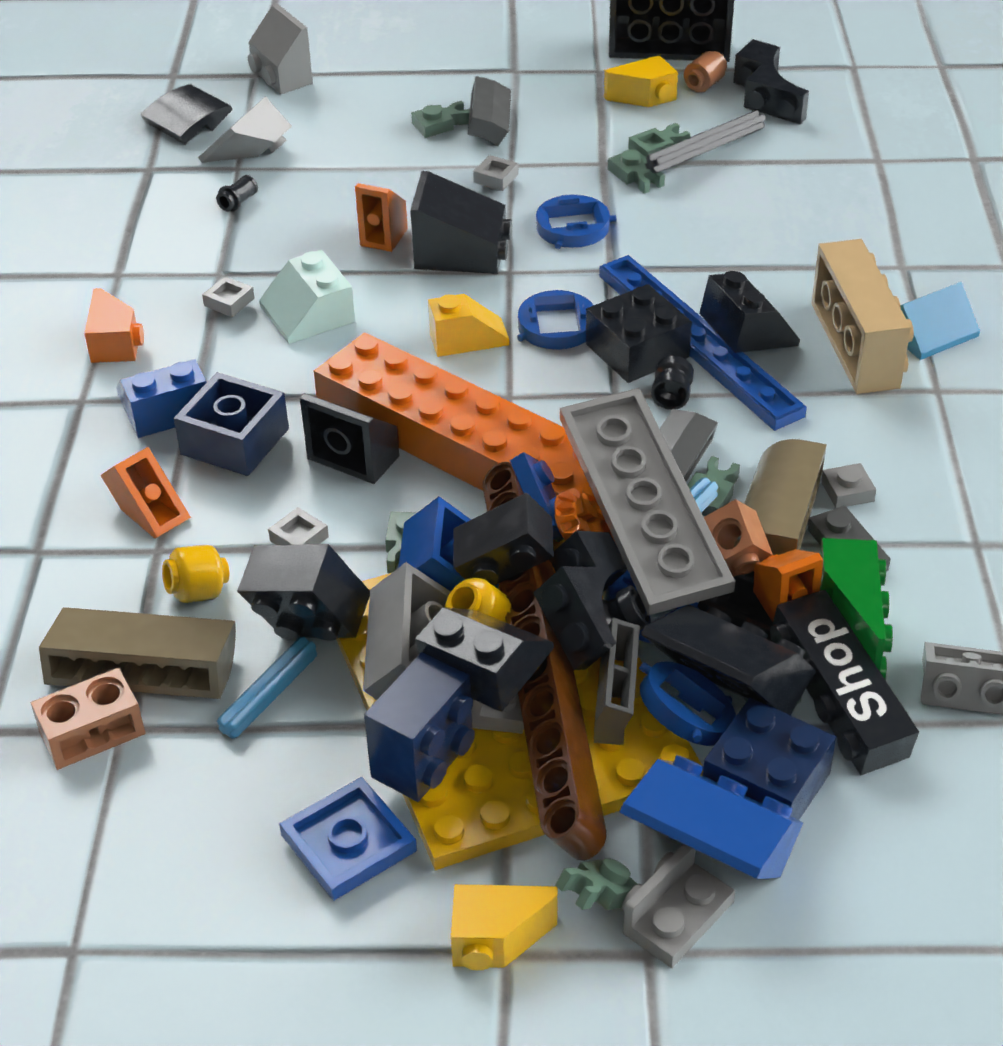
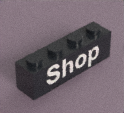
M824 589L777 605L773 624L770 627L771 640L777 644L780 638H783L805 651L802 658L816 670L806 690L814 701V707L819 719L823 723H828L835 736H837L838 747L843 757L848 761H852L860 776L910 758L919 735V730L827 591Z

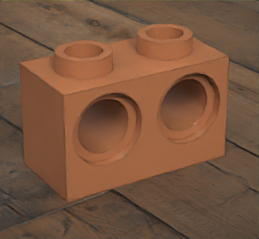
M737 499L704 517L733 577L754 571L756 563L773 555L757 512ZM741 535L740 542L734 547L736 539Z
M119 667L30 702L39 733L57 770L146 734L138 702Z

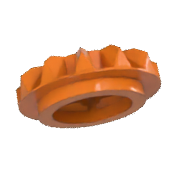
M571 488L560 492L556 496L554 504L555 520L565 541L575 531L605 532L601 527L603 519L598 517L596 512L597 506L591 505L589 497L585 493L581 494L576 488Z

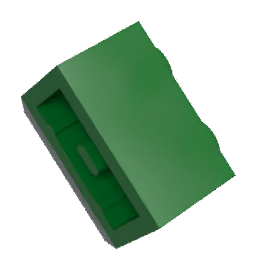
M822 538L820 555L823 558L820 591L824 589L827 591L886 680L887 660L886 656H883V652H891L893 643L892 625L884 624V618L887 619L889 615V591H881V586H884L886 581V559H878L877 540Z

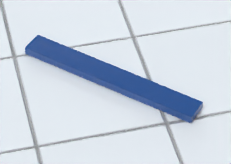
M627 255L599 266V277L620 295L649 284L692 321L690 357L774 431L806 417L807 406L743 352L734 353L705 319L631 256Z

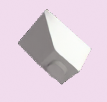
M265 96L206 149L198 159L203 163L259 157L267 149L273 153L286 141L283 134L292 126Z

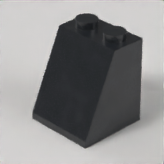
M421 171L410 209L414 269L498 274L500 261L507 259L508 240H511L512 219H506V205L432 172Z

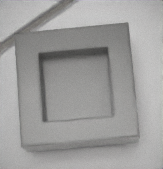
M489 155L473 171V181L490 189L503 191L519 175L518 163Z
M226 276L202 294L204 307L230 317L235 316L255 299L252 286Z
M861 463L822 470L821 483L835 508L875 501L876 488Z
M299 507L268 529L269 540L275 545L321 544L329 538L328 526Z

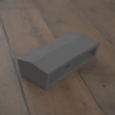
M475 76L471 91L468 135L484 138L499 146L509 132L511 90L495 80Z
M672 409L660 427V431L687 482L712 442L718 422L696 412Z
M612 618L608 626L616 644L602 655L600 659L594 743L624 745L625 727L634 713L640 626ZM615 660L624 661L623 667L615 665ZM611 698H621L620 705L611 703Z

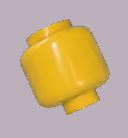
M204 544L175 548L170 554L169 559L164 560L162 565V579L166 592L173 594L176 600L182 603L213 600L221 593L223 583L229 581L230 571L228 562L225 557L220 558L217 550L211 545Z
M473 577L463 580L453 588L447 598L445 607L477 610L506 622L505 617L507 612L510 613L511 603L506 595L485 579Z

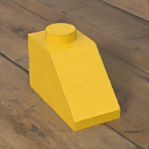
M660 55L605 69L604 98L607 101L652 107L677 100L678 71Z
M448 294L439 298L428 299L430 337L437 357L510 345V339L501 317L466 294Z
M454 884L451 923L453 967H466L471 970L480 971L488 968H505L557 926L558 888L556 886Z

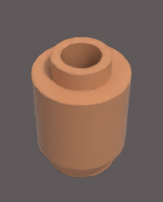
M705 52L686 66L684 80L687 86L695 92H705L724 77L727 70V61L719 52Z

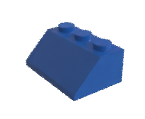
M676 755L674 762L657 759L621 807L619 813L756 879L781 877L804 823L790 816L793 811L791 806L768 796H765L763 803H760L745 796L748 789L747 786L720 775L718 782L701 775L704 768L702 765L679 755Z

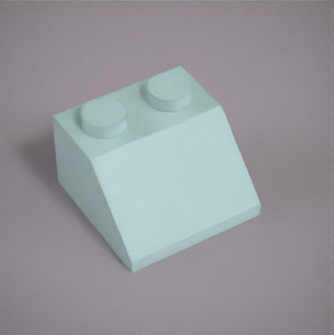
M322 249L307 252L302 256L288 260L259 300L261 308L288 344L355 322L352 286Z

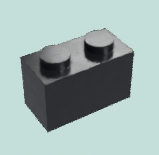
M528 493L522 494L453 528V569L464 579L481 578L494 586L554 558L552 517Z

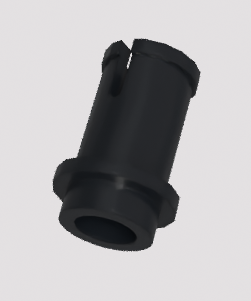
M244 175L232 185L221 187L216 196L217 204L224 211L238 210L243 201L258 192L257 183L251 176Z

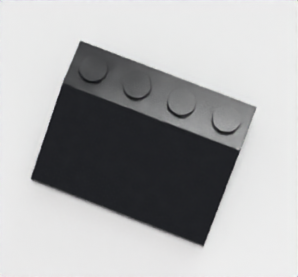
M610 0L609 58L646 59L660 55L664 60L694 61L705 52L716 51L721 53L727 62H730L734 0Z

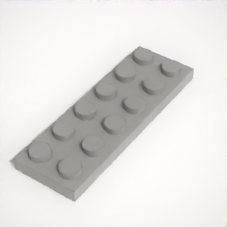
M640 388L561 407L560 421L648 616L734 592L735 580Z

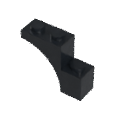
M752 39L735 55L733 83L745 86L744 108L754 111L758 110L760 113L801 125L807 116L809 90L790 83L778 73L779 46Z
M575 531L554 551V558L550 559L556 572L533 592L574 670H586L616 644L604 614L602 594L608 586L612 585L628 569L616 543L608 532Z

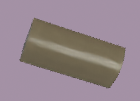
M787 439L774 443L760 457L744 504L757 512L773 555H781L794 549H801L822 478L827 444L800 439ZM741 535L736 539L734 547L740 542Z
M63 607L39 646L44 684L72 686L119 667L132 692L220 699L232 669L236 624L232 620Z

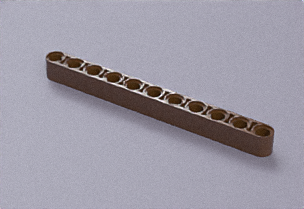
M501 462L495 465L485 475L483 492L487 512L524 494L509 462ZM547 560L499 583L500 591L506 595L511 603L510 613L507 612L505 617L506 623L552 641L554 644L552 652L521 688L518 696L541 829L548 838L573 858L585 861L593 858L603 848L606 841V826L574 669L533 594L554 574L553 566L550 560Z

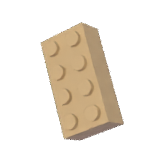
M862 239L820 243L818 245L811 304L855 393L862 394L901 389L903 373L908 370V342L913 340L914 335L911 320L906 319L898 297L893 296L888 287L886 275L881 274L876 265L874 254L872 252L869 253Z

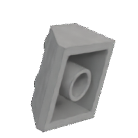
M279 4L272 5L249 40L250 54L248 55V64L254 73H257L265 80L267 85L272 86L278 93L284 94L313 84L308 30L305 25Z

